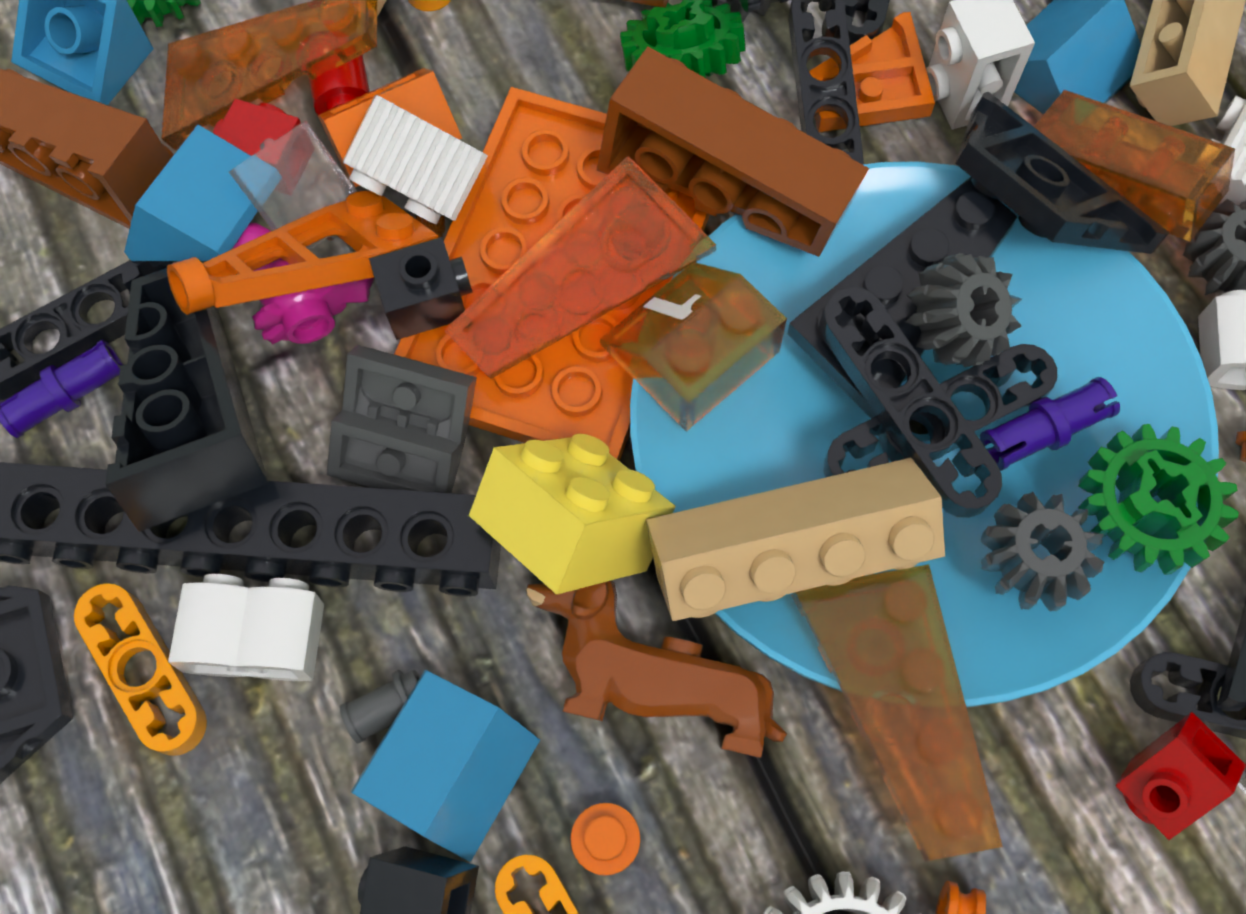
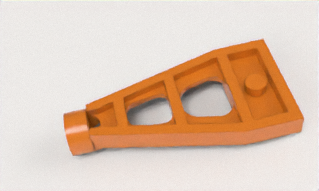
M359 191L350 194L346 201L323 207L203 263L197 257H192L169 264L167 266V276L178 306L186 315L213 306L216 308L373 278L374 274L369 258L437 239L438 235L385 196H380L372 191ZM337 235L357 252L318 258L306 246L325 237ZM279 258L289 263V265L254 271Z

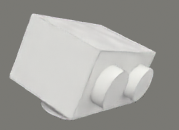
M953 0L948 3L941 29L936 34V44L926 71L934 100L939 102L952 130L968 125L974 108L985 92H990L1006 106L1010 103L1035 44L1013 0Z

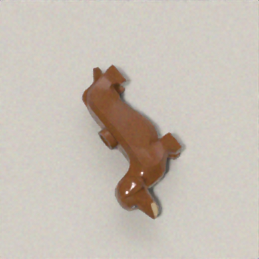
M612 580L557 595L544 583L527 585L526 594L533 606L560 614L568 619L562 657L564 665L576 684V693L566 698L562 712L603 721L607 704L611 702L629 715L645 718L707 716L715 723L734 727L732 733L724 735L721 749L759 758L762 756L765 736L773 742H783L787 733L773 719L774 691L771 682L763 674L748 671L739 666L701 658L703 645L695 642L664 636L661 648H656L625 638L617 626V592L615 583Z

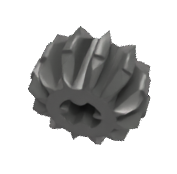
M1226 199L1223 203L1218 204L1212 212L1208 211L1206 215H1202L1191 229L1193 232L1190 235L1191 238L1185 244V251L1183 253L1184 257L1193 261L1189 267L1188 277L1204 278L1208 282L1205 295L1214 293L1218 289L1224 291V293L1233 290H1246V201L1241 202L1238 206L1231 200Z
M959 253L944 258V261L928 266L924 271L918 273L921 286L915 287L913 291L906 295L917 306V313H914L905 322L920 327L921 334L916 347L925 350L933 349L935 363H942L944 365L962 364L964 367L982 365L984 361L990 360L991 356L999 355L1002 351L1010 349L1007 334H1011L1021 327V324L1012 315V308L1022 298L1009 294L1007 288L1012 274L1001 271L996 272L994 257L985 258L978 256L973 258L971 254L964 255Z
M1034 492L1021 497L1017 503V508L1010 504H1003L994 514L996 526H988L981 536V543L992 550L981 560V569L990 572L1001 571L1003 575L995 585L996 594L1003 595L1015 587L1020 590L1018 600L1021 609H1031L1040 598L1049 611H1058L1066 605L1067 596L1080 600L1090 592L1091 585L1087 578H1094L1102 572L1105 562L1091 553V551L1102 544L1104 534L1084 532L1081 527L1088 518V509H1079L1070 516L1064 512L1062 494L1053 495L1043 506ZM1040 544L1051 554L1043 560L1037 557L1032 550Z

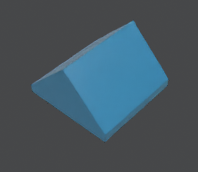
M19 0L11 62L70 93L108 105L154 49L127 0Z
M1053 0L1026 25L1035 44L1014 92L1071 136L1132 79L1141 43L1125 0Z
M197 125L136 203L124 253L131 261H182L192 257H197L200 261H208L233 248L280 178L271 167L202 126Z
M424 670L352 788L351 793L423 837L471 862L540 739L499 707Z

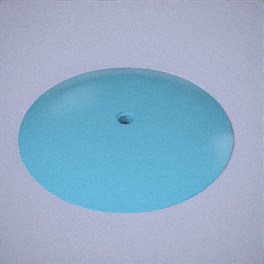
M879 162L863 164L870 169L848 210L819 257L746 229L742 216L738 214L722 223L697 246L675 273L660 299L682 306L695 294L701 297L692 304L691 310L693 312L683 320L653 311L644 332L635 363L630 398V434L635 471L650 478L655 484V490L676 506L673 513L825 478L823 473L824 460L833 440L842 433L871 418L787 334L789 324L971 177L969 174L956 165L928 162ZM1010 209L1017 216V219L992 256L994 257L996 272L1001 271L1012 274L1007 288L1009 294L1022 298L1012 308V315L1021 324V327L1013 331V333L1007 334L1010 347L1020 344L1040 347L1054 359L1057 366V381L1047 397L1054 400L1089 383L1090 380L1096 377H1102L1116 391L1117 397L1105 401L1104 404L1108 405L1114 401L1120 402V412L1117 416L1107 418L1071 435L1070 443L1058 450L1042 449L1000 471L1002 474V487L999 495L981 514L970 518L956 517L947 513L942 508L945 557L920 562L908 569L886 570L853 578L845 584L819 586L786 594L774 601L752 602L719 610L714 614L738 636L764 655L807 679L846 694L882 703L920 708H968L1008 702L1044 692L1074 679L1120 651L1146 629L1171 600L1191 567L1185 562L1174 573L1164 575L1156 559L1150 567L1141 573L1134 570V554L1128 551L1115 560L1108 557L1110 547L1114 542L1108 535L1104 536L1102 544L1091 551V553L1105 563L1103 564L1102 572L1094 578H1087L1091 585L1090 592L1080 600L1067 596L1066 605L1058 611H1049L1040 598L1031 609H1021L1018 600L1020 590L1013 587L1008 593L1003 595L996 594L995 585L1003 577L1001 571L990 572L981 569V560L988 553L992 552L990 548L981 543L982 533L988 526H996L994 514L1003 504H1010L1017 508V503L1024 494L1034 492L1044 506L1053 495L1062 494L1064 512L1071 516L1087 497L1093 495L1078 487L1079 480L1086 472L1093 470L1088 461L1100 447L1107 448L1108 442L1122 430L1132 438L1133 434L1143 424H1150L1156 434V438L1160 439L1172 426L1178 427L1180 431V444L1188 447L1192 442L1201 438L1206 443L1200 456L1206 462L1219 459L1218 425L1213 395L1202 358L1186 324L1168 295L1147 269L1129 251L1051 242L1047 238L1036 236L1026 230L1019 222V215ZM933 349L925 350L921 356L939 384L973 367H964L962 364L944 365L942 363H935ZM1015 369L1009 380L1004 385L998 387L1001 397L1008 388L1019 382L1026 381L1031 386L1037 377L1032 371L1020 373ZM962 391L955 393L951 397L952 402L965 420L974 421L985 416V405L977 395ZM912 432L919 441L930 444L929 433L920 435ZM878 441L874 452L859 459H855L849 451L845 452L846 457L840 468L844 472L867 468L872 458L883 453L880 441ZM990 443L986 445L985 448H991L994 445ZM956 448L943 457L933 460L937 467H940L947 458L952 462L960 448ZM958 471L959 476L952 484L954 490L959 494L969 490L976 496L975 490L981 484L980 479L975 474L964 477ZM1115 485V495L1118 503L1120 491ZM1157 495L1152 497L1157 503L1161 501ZM1088 515L1087 520L1081 525L1084 532H1090L1099 523L1096 515ZM1041 544L1037 548L1032 549L1035 555L1042 560L1046 556L1051 555Z

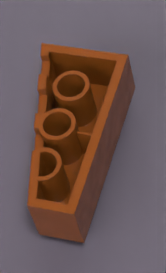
M648 46L610 98L597 171L612 177H616L621 169L642 177L640 180L641 188L663 196L667 188L692 196L695 202V209L716 217L717 214H725L729 211L741 215L746 229L818 257L848 210L870 169L853 160L844 151L822 143L797 129L788 120L773 116L744 100L735 91L715 84L688 69L679 60L668 58Z
M0 69V164L130 229L136 203L174 156L172 151L161 143L148 120L32 80L14 70Z

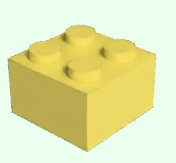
M575 434L568 438L546 441L528 440L523 444L494 447L469 516L557 595L646 572L653 558L646 519L672 514L676 506L655 490V484L650 478L642 473L630 470L609 453V447L603 441L587 434Z

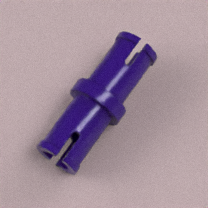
M102 339L97 342V345L59 368L50 365L41 370V379L0 402V423L13 437L19 438L26 431L64 409L69 413L81 406L80 399L117 377L120 374V366L124 364L108 342Z
M1096 377L1090 380L1089 383L1054 400L1042 397L1032 402L1029 406V412L993 429L981 432L980 441L984 446L990 443L994 445L991 448H987V451L997 463L999 470L1003 471L1011 464L1042 449L1058 450L1068 445L1071 441V435L1107 418L1117 416L1120 412V402L1114 401L1108 405L1104 404L1105 401L1117 397V394L1106 379Z

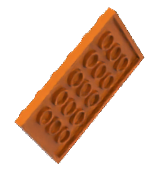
M511 87L483 150V153L488 155L456 220L452 221L444 239L449 260L462 257L473 293L461 296L468 319L402 338L394 355L477 377L469 420L470 426L526 443L528 440L546 441L568 438L575 434H587L603 441L609 447V453L620 461L630 435V398L635 363L644 332L654 311L643 306L654 297L660 299L675 273L699 245L710 214L695 209V202L692 196L674 189L667 188L663 196L641 188L640 180L642 177L621 169L616 177H612L597 171L607 117L606 113Z

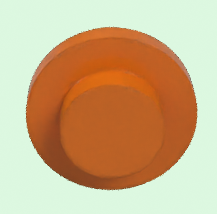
M599 803L590 806L578 816L572 827L571 847L577 861L591 873L602 876L620 873L632 864L638 854L640 831L637 822L626 809L616 804Z

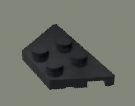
M990 92L983 93L971 114L955 163L972 177V184L977 190L988 197L1001 200L1019 215V222L1026 230L1036 236L1047 238L1051 242L1148 254L1156 251L1170 233Z
M9 585L4 588L0 587L1 784L73 719L50 596L38 589Z

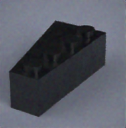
M167 268L133 279L131 282L124 337L129 346L127 365L120 366L118 382L120 389L124 393L121 415L114 416L111 436L117 445L115 463L108 464L105 485L140 532L268 484V479L218 308L213 306L186 315L180 309L173 296L168 281Z

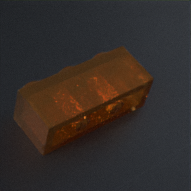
M1063 90L1034 126L1169 231V234L1191 242L1229 191L1235 148L1076 93Z

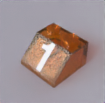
M693 262L601 337L600 345L687 432L780 352L787 318L741 274Z

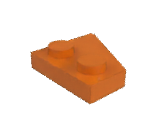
M904 12L894 17L891 28L875 38L870 39L866 35L850 45L860 126L931 117L935 100L911 12ZM830 57L811 69L809 73L817 80L828 81L839 74V68L835 60ZM822 111L815 116L818 132L846 129L844 119L834 111Z

